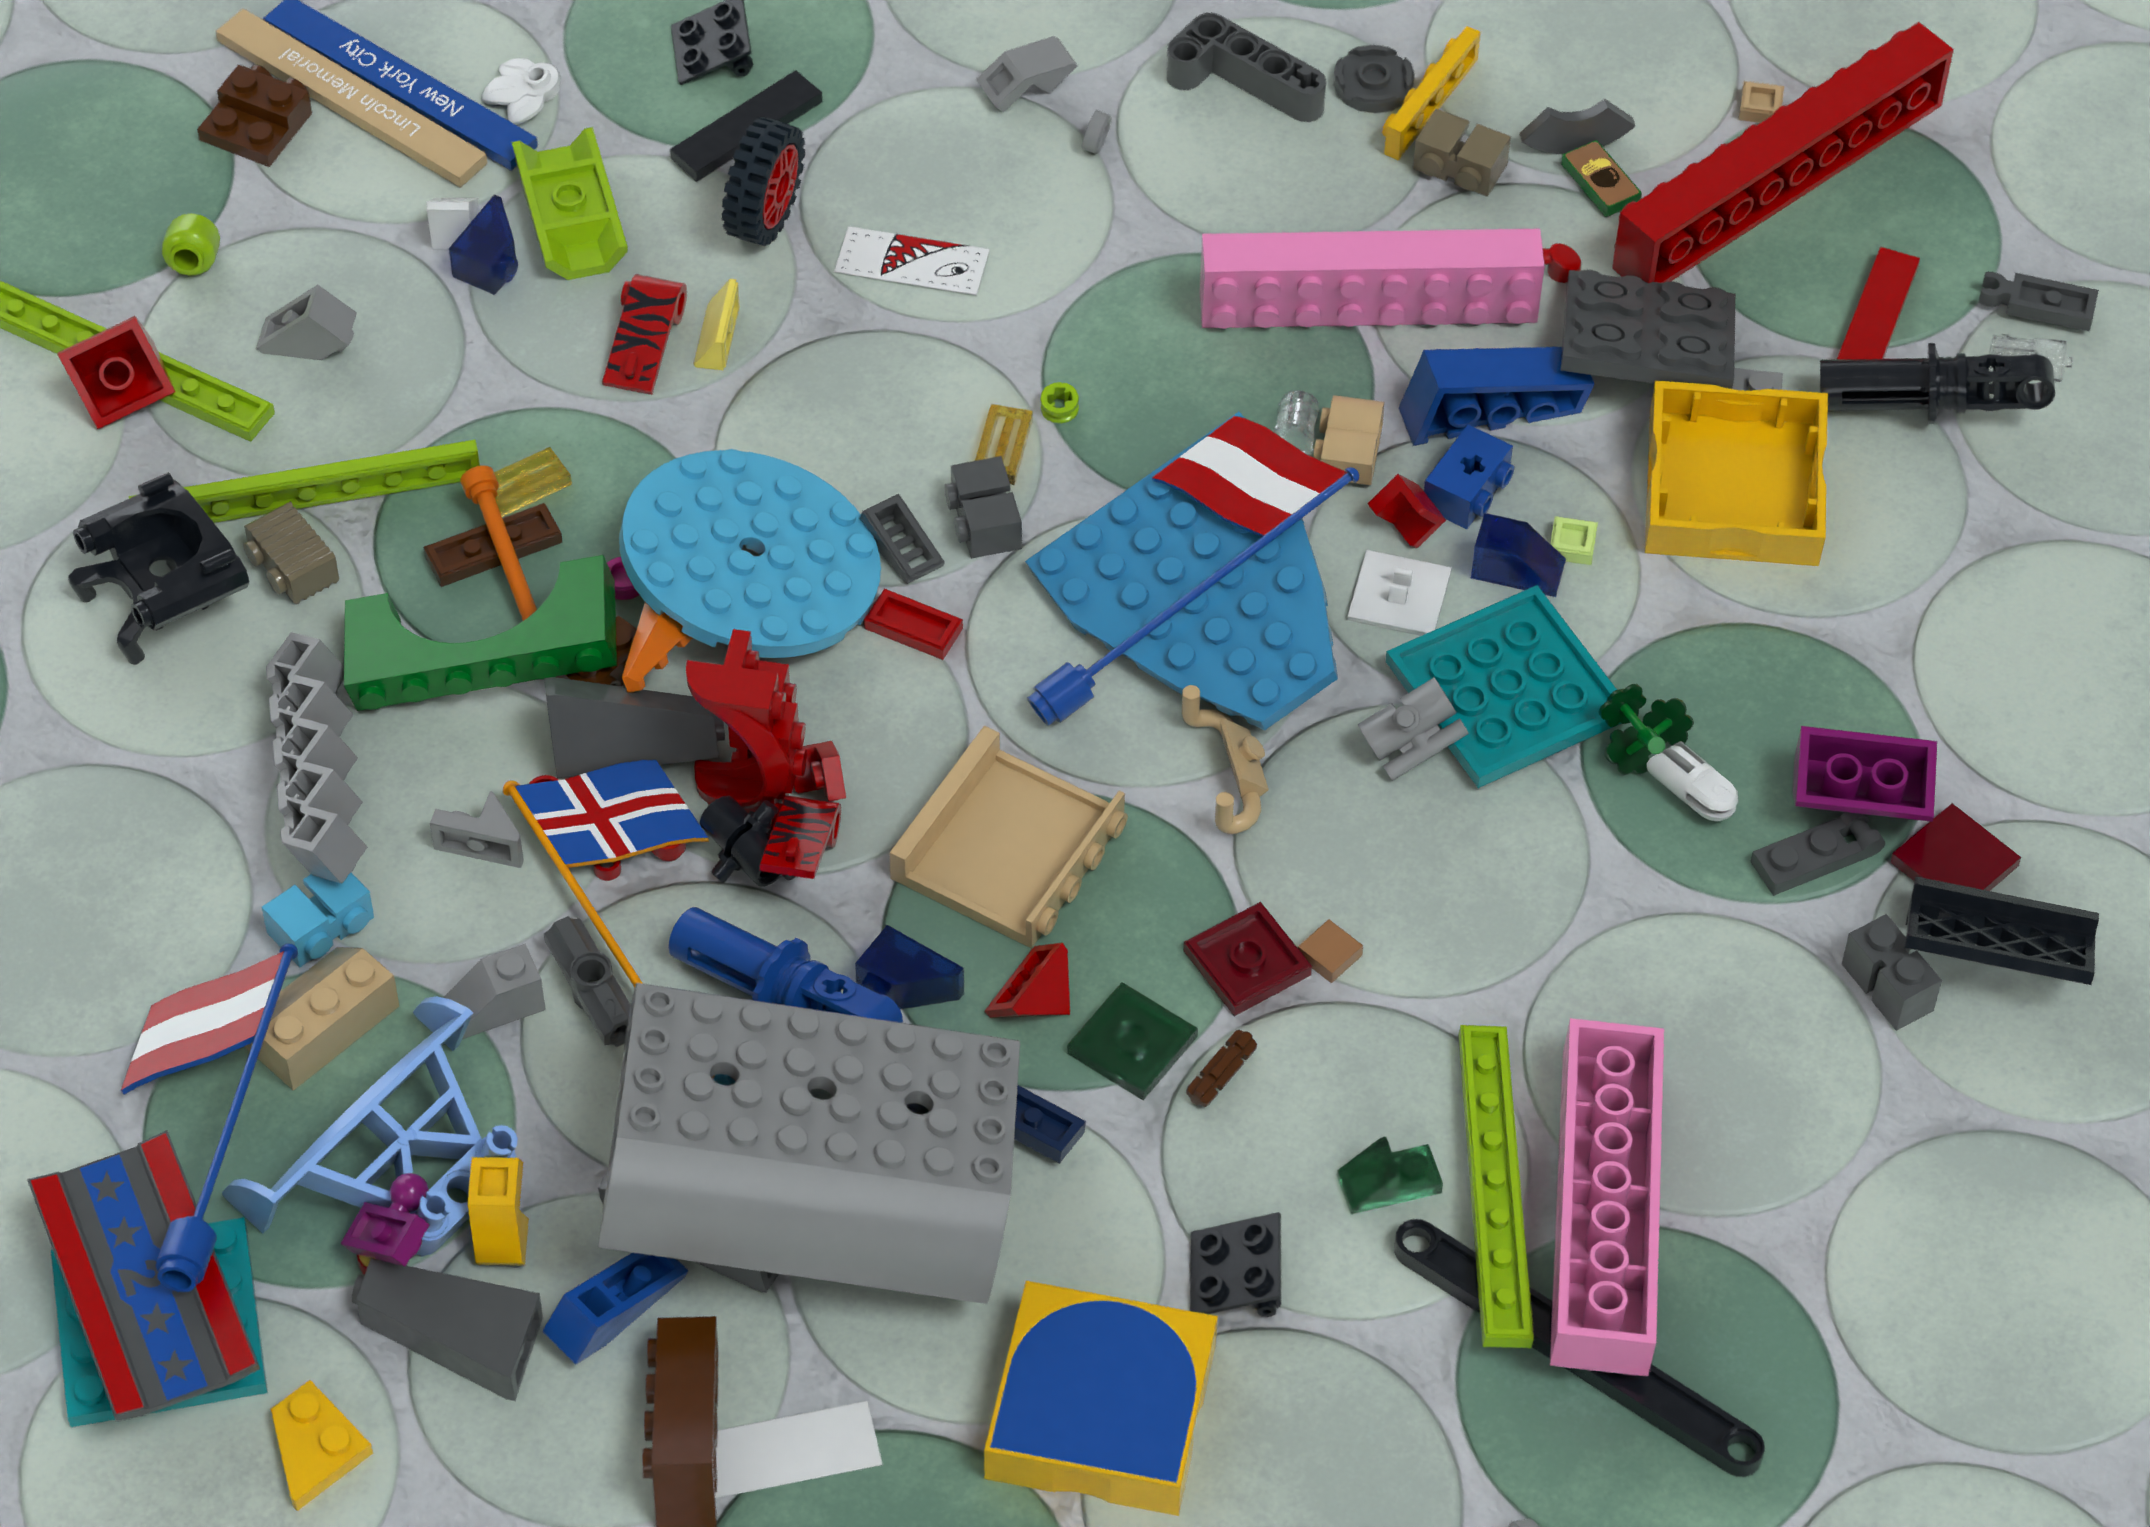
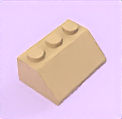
M336 947L280 991L258 1060L294 1091L399 1007L394 975L363 948ZM253 1043L248 1044L244 1047L248 1051H250Z

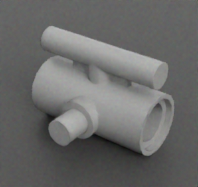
M1435 677L1401 697L1400 700L1403 706L1396 709L1393 703L1358 724L1379 760L1400 749L1401 755L1383 765L1392 781L1469 734L1460 718L1440 730L1438 725L1457 713Z

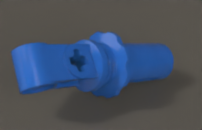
M698 907L686 910L680 916L671 932L669 953L673 958L752 996V1000L903 1022L900 1008L888 996L878 994L855 983L845 975L829 970L827 965L817 960L810 961L808 944L801 939L795 938L791 941L786 939L776 946Z

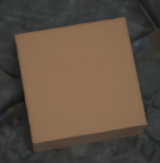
M1330 919L1298 946L1300 952L1311 964L1312 969L1330 983H1333L1363 954V945Z

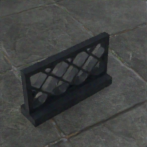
M1915 876L1906 917L1905 948L2092 985L2095 973V935L2099 922V913Z

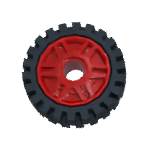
M764 117L753 121V126L750 125L747 128L746 136H742L739 142L740 150H736L733 156L735 162L729 168L728 175H730V179L725 183L724 192L727 195L722 200V207L725 208L722 212V220L724 221L723 228L728 235L747 242L768 246L771 244V241L777 238L778 232L782 231L784 220H788L791 214L790 206L795 203L796 196L794 194L796 189L800 187L801 180L799 175L803 173L804 164L801 162L805 157V149H803L805 138L802 137L803 132L799 130L800 128Z

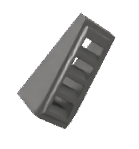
M899 493L862 511L860 519L874 536L878 551L906 584L944 566V560ZM892 520L896 523V525L886 530L883 527L884 524ZM901 532L906 535L895 542L891 539V537ZM913 543L916 548L902 555L899 550ZM923 555L927 561L911 569L907 562Z

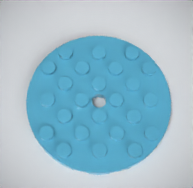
M735 449L689 454L671 460L650 472L632 492L624 511L619 533V549L627 576L642 599L659 616L666 613L683 625L681 632L712 647H715L717 642L729 645L733 629L751 631L752 650L759 651V657L786 658L807 655L824 650L842 641L845 634L857 624L861 625L869 613L878 590L881 575L880 554L875 538L861 521V514L844 495L818 476L794 464L771 456ZM746 544L747 549H751L757 552L758 554L762 555L753 556L751 553L741 549L743 548V545Z

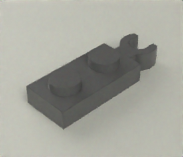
M1985 272L1982 284L1984 288L1981 289L1978 303L1988 307L2000 304L2008 305L2006 313L2008 315L2090 332L2099 290L2015 273L2014 281H2009L1999 273Z

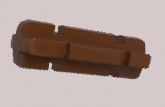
M1236 1030L1225 1042L1227 1048L1222 1046L1201 1070L1200 1076L1202 1078L1197 1076L1189 1084L1186 1094L1191 1098L1193 1104L1207 1107L1218 1095L1216 1089L1221 1091L1244 1064L1242 1058L1247 1060L1257 1049V1042L1252 1038L1253 1035L1251 1033Z

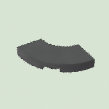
M1603 99L1595 106L1581 111L1560 112L1547 107L1519 134L1522 143L1532 148L1549 153L1564 154L1595 140L1602 147L1627 134L1636 125L1632 116L1608 100Z

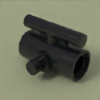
M727 795L716 799L704 810L700 819V825L722 848L718 853L720 860L711 871L717 879L726 882L734 870L740 871L741 869L760 887L774 883L781 876L786 880L796 877L760 871V862L770 838L768 834L772 828L770 822L779 811L773 803L764 800L755 812L750 811L748 813L733 797Z

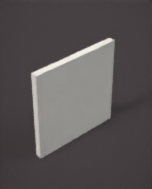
M1366 550L1347 620L1420 636L1435 630L1452 567Z

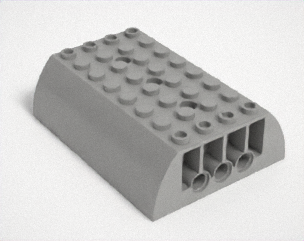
M636 983L627 1022L598 1248L988 1304L999 1260L1011 1196L1020 1041ZM725 1074L732 1077L736 1083L721 1085L716 1083L712 1076ZM812 1089H824L832 1095V1098L820 1100L813 1097L809 1091ZM919 1103L925 1106L929 1112L926 1114H915L909 1111L906 1105Z

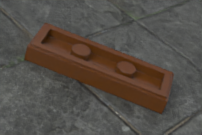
M545 503L503 518L518 559L563 543L562 533ZM486 524L423 547L425 558L441 587L501 565Z

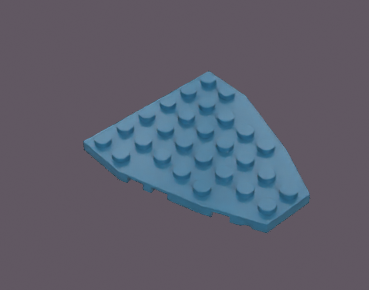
M1240 412L1233 415L1244 418ZM1229 419L1025 561L1031 572L1072 626L1084 635L1088 633L1100 640L1108 650L1112 651L1262 538L1224 521L1184 492L1152 480L1153 476ZM1303 518L1122 655L1135 662L1139 669L1181 695L1186 686H1197L1200 689V699L1214 704L1217 710L1230 716H1241L1246 719L1247 723L1263 730L1268 729L1336 681L1338 674L1332 650L1333 638L1328 622L1326 591L1307 536Z

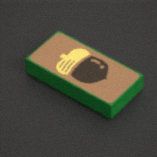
M1597 140L1562 154L1561 165L1605 217L1618 213L1630 202H1637L1641 199L1642 192Z

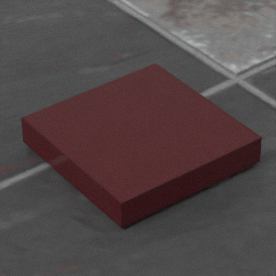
M1951 803L1933 818V822L1926 824L1894 851L1890 863L1913 881H1915L1916 876L1991 891L2019 866L2021 856Z
M1262 902L1245 909L1184 942L1183 951L1234 1016L1312 974L1311 964Z

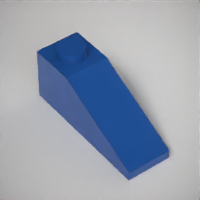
M630 1253L565 1293L545 1325L543 1332L575 1364H578L609 1344L685 1278L689 1270L674 1258Z

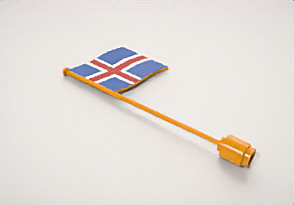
M657 760L618 763L556 781L519 785L514 780L507 781L503 786L504 795L512 797L633 986L635 987L636 983H642L569 868L615 862L669 845L709 842L708 836Z

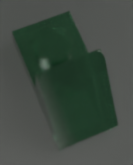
M1386 1136L1379 1138L1337 1170V1177L1351 1215L1440 1194L1443 1189V1181L1429 1144L1392 1152Z

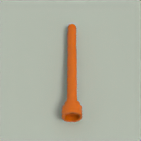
M477 466L466 471L461 476L460 482L466 497L480 507L518 610L524 621L537 610V607L495 500L499 483L494 470L490 466Z

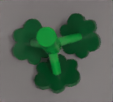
M1631 684L1625 689L1613 691L1607 698V701L1600 707V717L1606 720L1609 727H1615L1620 722L1622 724L1631 723L1633 726L1626 728L1624 731L1614 730L1610 734L1611 743L1605 748L1606 759L1612 764H1617L1618 771L1623 775H1628L1632 771L1636 774H1644L1648 771V756L1662 753L1667 742L1672 746L1680 741L1685 744L1688 740L1687 731L1693 727L1694 721L1691 716L1686 714V705L1682 700L1678 698H1672L1667 702L1662 699L1655 700L1651 705L1652 711L1644 715L1642 722L1638 717L1639 709L1646 703V698L1642 694V688L1638 684Z

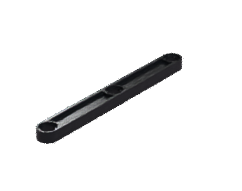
M1411 1219L1401 1224L1396 1232L1394 1253L1397 1259L1415 1273L1480 1314L1475 1251L1422 1219ZM1420 1235L1429 1242L1430 1246L1425 1251L1413 1252L1404 1246L1403 1241L1408 1236ZM1529 1286L1534 1335L1532 1348L1550 1359L1553 1301ZM1651 1364L1648 1376L1563 1367L1725 1472L1736 1477H1746L1753 1475L1759 1470L1765 1452V1443L1761 1435ZM1743 1442L1753 1448L1755 1456L1747 1461H1739L1729 1454L1728 1447L1732 1443Z

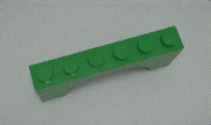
M604 555L560 562L559 574L553 590L545 602L532 615L507 631L476 641L462 643L438 642L422 638L410 632L401 625V618L388 593L345 600L344 687L357 711L376 710L384 706L407 702H421L435 697L453 694L461 695L470 691L493 687H507L521 682L584 671L593 672L601 668L617 666L615 580Z

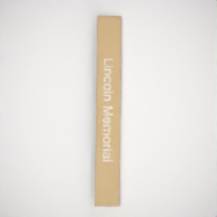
M244 8L216 31L217 41L256 65L264 67L269 73L284 82L288 78L297 79L309 91V97L460 188L488 164L487 154Z

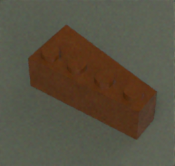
M716 1316L657 1318V1338H648L647 1341L648 1368H655V1374H646V1403L654 1404V1411L644 1412L645 1441H652V1448H643V1478L653 1479L656 1527H717L715 1492H717L716 1447H718L719 1363Z

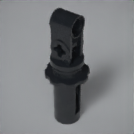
M1928 343L1927 358L1820 360V393H1828V411L1928 409V424H1935L1939 410L1954 409L1956 413H1965L1966 410H2039L2050 405L2055 397L2053 365L2048 358L2038 354L2022 356H2001L1996 354L1966 356L1965 353H1956L1954 358L1939 357L1935 343ZM2033 380H2039V381H2041V382L2036 383V384L2028 383V382L2033 381ZM1989 394H1994V397L1991 399Z

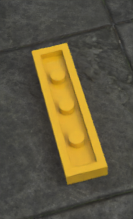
M1466 26L1456 39L1451 38L1445 46L1440 60L1436 64L1431 63L1428 66L1420 85L1416 89L1411 88L1408 91L1403 106L1397 114L1391 113L1382 130V135L1386 137L1384 155L1399 160L1421 133L1435 109H1440L1478 61L1480 31Z

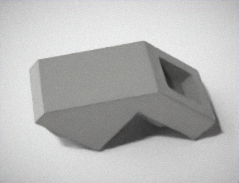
M1052 36L1005 51L976 80L994 106L1002 111H1006L1032 84L1051 93L1078 65L1059 38Z

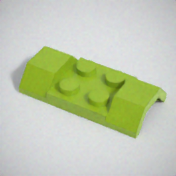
M593 127L584 128L570 146L537 152L521 141L512 142L521 184L545 267L567 280L610 272L628 252V246Z

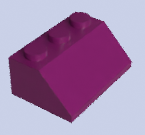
M1801 726L1794 756L1792 795L1795 806L1933 822L1937 741Z

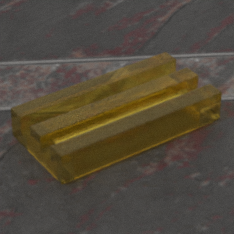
M991 404L975 461L987 459L998 418L1002 416L1006 417L995 457L1002 456L1004 463L1015 420L1020 419L1021 422L1008 466H1005L1010 484L1015 485L1033 421V411Z
M551 447L494 472L499 488L515 481L497 490L495 500L502 517L572 485L571 474ZM549 464L551 465V466H549V467H547V468H545V469H543V470H540V471H538V472H536V473L530 475V473H532V472H534V471H536V470H539V469H541V468H543V467H545V466H547V465H549Z

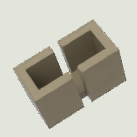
M1435 109L1415 141L1413 169L1444 181L1452 177L1454 178L1455 185L1488 197L1508 165L1511 136L1477 124L1467 141L1462 142L1460 140L1468 129L1470 121Z

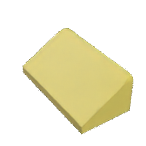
M729 279L707 305L694 359V366L697 368L724 370L726 368L740 308L738 282H736V279Z

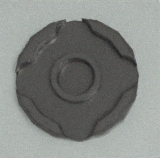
M1379 45L1359 46L1350 50L1348 56L1343 59L1341 57L1337 61L1333 85L1337 96L1346 105L1362 112L1382 113L1392 111L1403 105L1408 91L1414 86L1415 73L1411 62L1406 57L1403 60L1397 56V51L1390 47Z

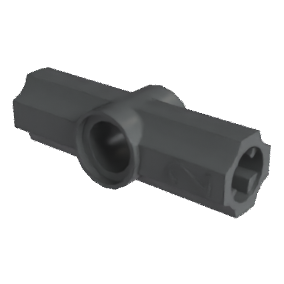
M567 916L554 922L552 927L544 933V940L572 988L575 1003L585 1010L604 1045H615L618 1047L625 1044L631 1004L612 973L610 960L606 955L599 952L580 918L573 919ZM591 980H598V981L592 982V983L587 982V981H591Z

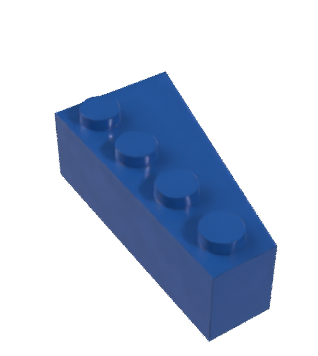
M1557 346L1423 350L1398 408L1413 446L1428 443V436L1446 433L1448 439L1456 438L1468 424L1473 427L1488 425L1489 430L1492 431L1506 428V425L1518 418L1526 417L1527 422L1532 423L1581 413L1595 385L1590 374L1560 370L1562 347Z

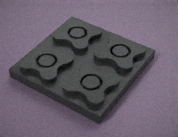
M1569 270L1560 370L1653 384L1655 381L1718 385L1732 389L1734 383L1736 294L1728 293L1723 289L1715 287L1700 289L1686 287L1681 283L1673 281L1665 283L1651 282L1648 284L1636 276L1616 277L1603 275L1594 270Z

